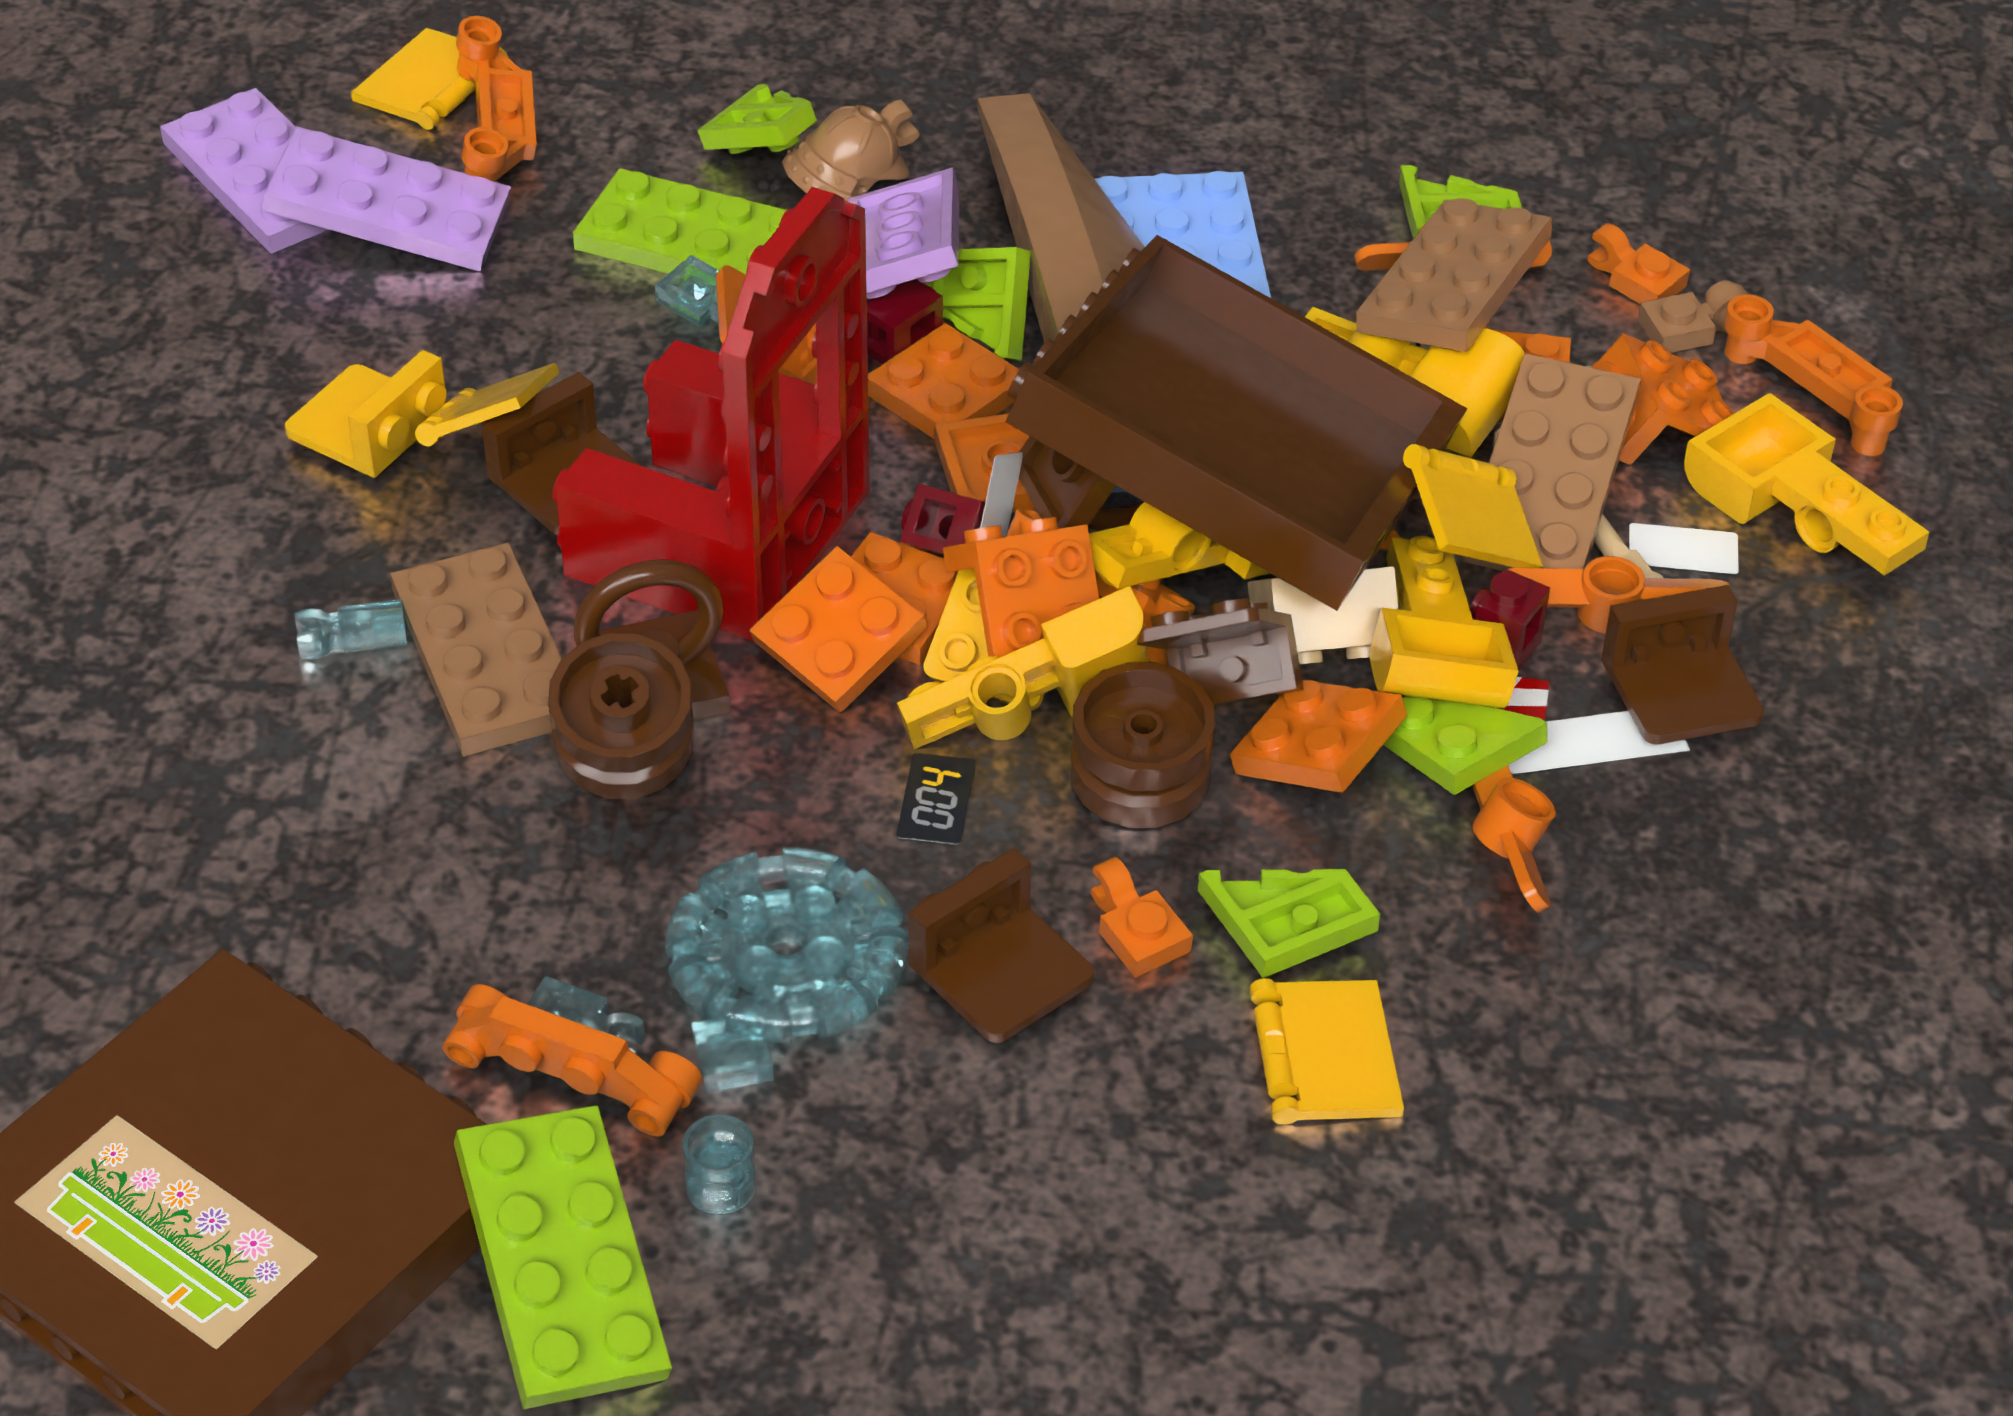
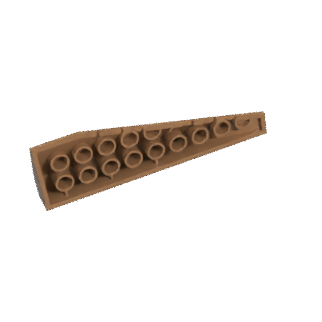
M1031 93L977 98V109L1016 245L1019 248L1031 251L1028 287L1044 342L1048 338L1055 341L1060 328L1068 316L1072 314L1077 317L1091 292L1099 293L1109 273L1113 269L1119 272L1129 252L1133 248L1142 251L1145 246Z

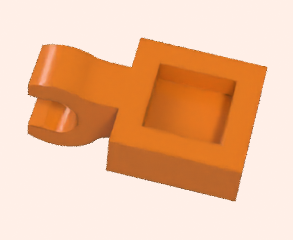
M1605 223L1593 233L1592 239L1602 245L1588 255L1587 261L1594 268L1611 273L1609 286L1638 304L1677 295L1687 286L1691 269L1646 243L1635 251L1630 246L1624 232L1617 226Z
M1113 857L1093 867L1092 872L1101 884L1091 888L1090 894L1099 908L1106 912L1100 915L1099 933L1134 978L1191 952L1193 934L1157 890L1139 897L1129 871L1117 857Z

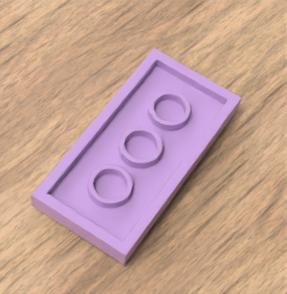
M257 88L234 94L227 100L199 111L187 113L177 120L160 126L163 144L270 254L329 230L262 211L264 193L296 127Z
M296 126L264 193L262 211L481 272L508 206L511 186L440 167L430 162L419 161L383 151L377 147L365 146L333 137L320 131H312Z
M953 167L848 199V202L865 208L867 299L884 296L893 291L897 284L917 278L920 282L938 280L949 274L951 268L958 266L960 187Z

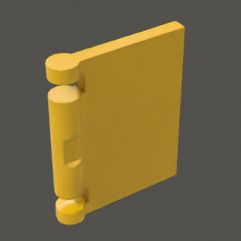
M425 28L351 92L353 102L417 122L422 128L431 130L439 123V117H446L476 91L475 81L467 80L457 72L460 53L456 47L457 37ZM499 47V50L508 57L505 50Z
M556 362L478 390L473 388L462 389L457 395L446 402L441 409L434 412L416 428L415 436L417 441L424 446H432L448 433L520 409L560 374Z
M1411 444L1405 449L1403 462L1406 467L1412 470L1439 551L1513 568L1543 567L1515 489L1517 478L1512 469L1497 467L1491 463L1436 449L1428 450L1426 447L1417 444Z
M1263 978L1254 981L1250 985L1251 1000L1254 1004L1258 1005L1254 1009V1017L1268 1095L1275 1099L1271 1104L1272 1117L1275 1123L1287 1125L1297 1120L1402 1117L1404 1106L1377 980L1274 982L1271 979ZM1292 1095H1296V1096H1297V1100H1296L1295 1098L1291 1097V1096H1292Z

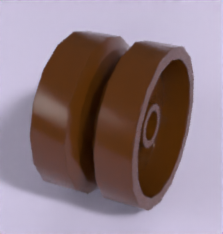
M606 633L581 642L561 659L549 683L548 708L552 724L554 750L563 772L583 790L607 799H637L665 788L682 773L693 752L694 718L691 681L680 658L662 642L641 634Z
M1125 663L1101 671L1083 685L1073 705V741L1071 744V785L1081 803L1102 820L1127 828H1159L1183 820L1200 806L1210 786L1212 770L1211 752L1214 747L1216 727L1214 704L1203 686L1183 671L1158 663Z

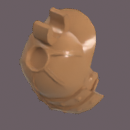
M895 100L889 103L880 114L864 105L844 106L833 111L814 132L806 135L802 142H798L788 149L787 155L782 160L787 176L805 193L811 187L835 193L843 197L844 201L847 202L849 198L866 194L878 180L907 179L910 176V169L898 150V146L909 145L920 136L918 130L907 120L913 116L911 110L902 100Z

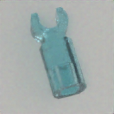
M401 599L338 607L339 612L328 614L319 609H304L294 613L298 633L297 644L301 659H319L328 655L333 649L344 648V653L407 645Z

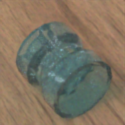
M710 1115L694 1122L685 1132L682 1141L683 1159L686 1168L684 1176L687 1197L696 1208L706 1213L717 1215L734 1213L749 1203L754 1197L757 1186L753 1162L755 1149L752 1131L743 1121L729 1115Z

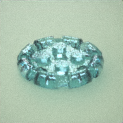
M798 847L782 848V855L758 858L756 851L730 859L710 870L698 880L699 889L694 894L685 893L681 897L669 919L665 936L664 951L673 960L669 965L668 973L681 998L696 1014L706 1021L713 1018L725 1024L726 1032L733 1035L775 1044L792 1043V1037L817 1034L818 1039H823L845 1031L868 1018L877 1011V1000L882 995L892 994L906 966L909 952L908 933L903 928H900L904 919L903 912L896 898L877 877L866 869H861L858 872L846 867V859L841 856L820 850ZM786 882L787 889L763 893L762 884ZM833 891L844 895L837 904H835ZM720 908L728 913V917L725 920L713 912ZM870 935L868 939L854 941L855 937ZM783 942H793L803 947L800 952L793 955H779L771 948ZM720 956V960L709 961L706 959ZM845 973L847 977L853 979L847 980L844 983L839 981L845 975ZM739 987L752 994L751 996L743 995L738 1000L733 998L739 992Z

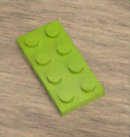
M619 168L573 231L574 250L716 286V274L724 265H729L746 274L752 252L757 246H763L779 227L781 218L788 209H781L749 201L742 197L729 196L697 188L690 184H681L645 175L642 172Z
M598 1105L457 1130L454 1147L523 1410L668 1380L672 1370L671 1362Z

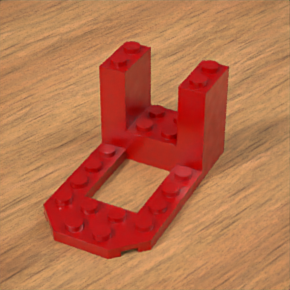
M811 187L794 209L789 208L784 213L779 227L763 246H757L752 252L747 265L745 281L727 337L722 344L720 352H712L679 340H674L659 360L655 359L649 364L644 375L643 390L648 394L649 418L646 434L651 439L652 464L717 486L715 491L589 448L584 449L570 468H565L559 473L553 488V500L557 503L559 520L557 544L562 551L564 576L595 586L611 573L642 561L665 559L688 563L709 575L720 590L723 600V618L719 630L754 641L749 630L816 566L870 492L865 208L844 201L843 197L835 193ZM816 323V332L811 347L813 357L817 358V380L815 385L778 373V370ZM649 586L625 595L627 598L673 614L698 610V604L693 595L676 586Z

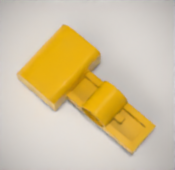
M1312 307L1305 316V318L1468 408L1446 449L1469 458L1474 455L1506 411L1525 354L1523 349L1513 339L1486 327L1467 352L1431 346L1427 350L1413 345L1409 341L1357 332V323Z
M1771 393L1766 394L1688 441L1684 468L1691 486L1700 496L1739 524H1745L1777 503L1783 502L1794 510L1797 532L1803 542L1812 550L1819 553H1827L1842 545L1884 576L1926 548L1930 532L1831 462V457L1836 439Z
M1145 501L1134 513L1130 524L1089 533L1094 569L1098 572V576L1102 581L1117 589L1224 563L1245 580L1271 574Z
M1415 536L1411 539L1391 537L1386 561L1388 567H1394L1398 609L1381 607L1370 648V664L1377 691L1506 708L1513 693L1518 675V667L1504 624L1473 620L1453 553L1439 551L1435 538L1428 536Z
M1125 587L1041 624L1044 638L1000 658L997 656L982 658L973 663L965 673L945 682H928L915 688L906 699L897 702L904 729L914 750L976 723L978 729L985 736L991 739L1009 740L1015 738L1027 728L1031 720L1029 700L1054 688H1057L1070 716L1073 718V705L1083 685L1101 671L1125 663H1150L1148 647L1137 645L1142 629H1145L1142 609L1131 587ZM1006 694L1014 697L1012 702L1004 707L993 708L985 705L990 698L996 695Z

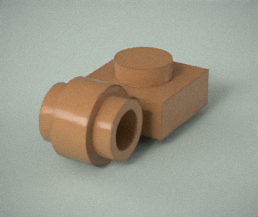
M1727 280L1720 281L1708 289L1704 298L1705 303L1700 304L1693 292L1641 302L1638 321L1650 340L1660 343L1670 353L1712 345L1716 331H1724L1728 334L1724 327V321L1729 301L1738 295L1748 293L1740 284Z

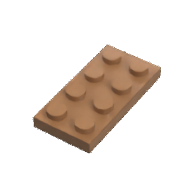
M1445 199L1356 311L1357 332L1467 352L1552 237V217L1532 214L1523 208L1501 209L1477 205L1469 199Z
M1525 353L1489 463L1497 467L1510 468L1516 474L1515 489L1543 565L1541 568L1584 569L1590 557L1640 393L1641 378ZM1461 556V562L1500 571L1513 568Z
M509 542L390 573L392 591L462 757L552 733L548 708L549 683L562 658Z

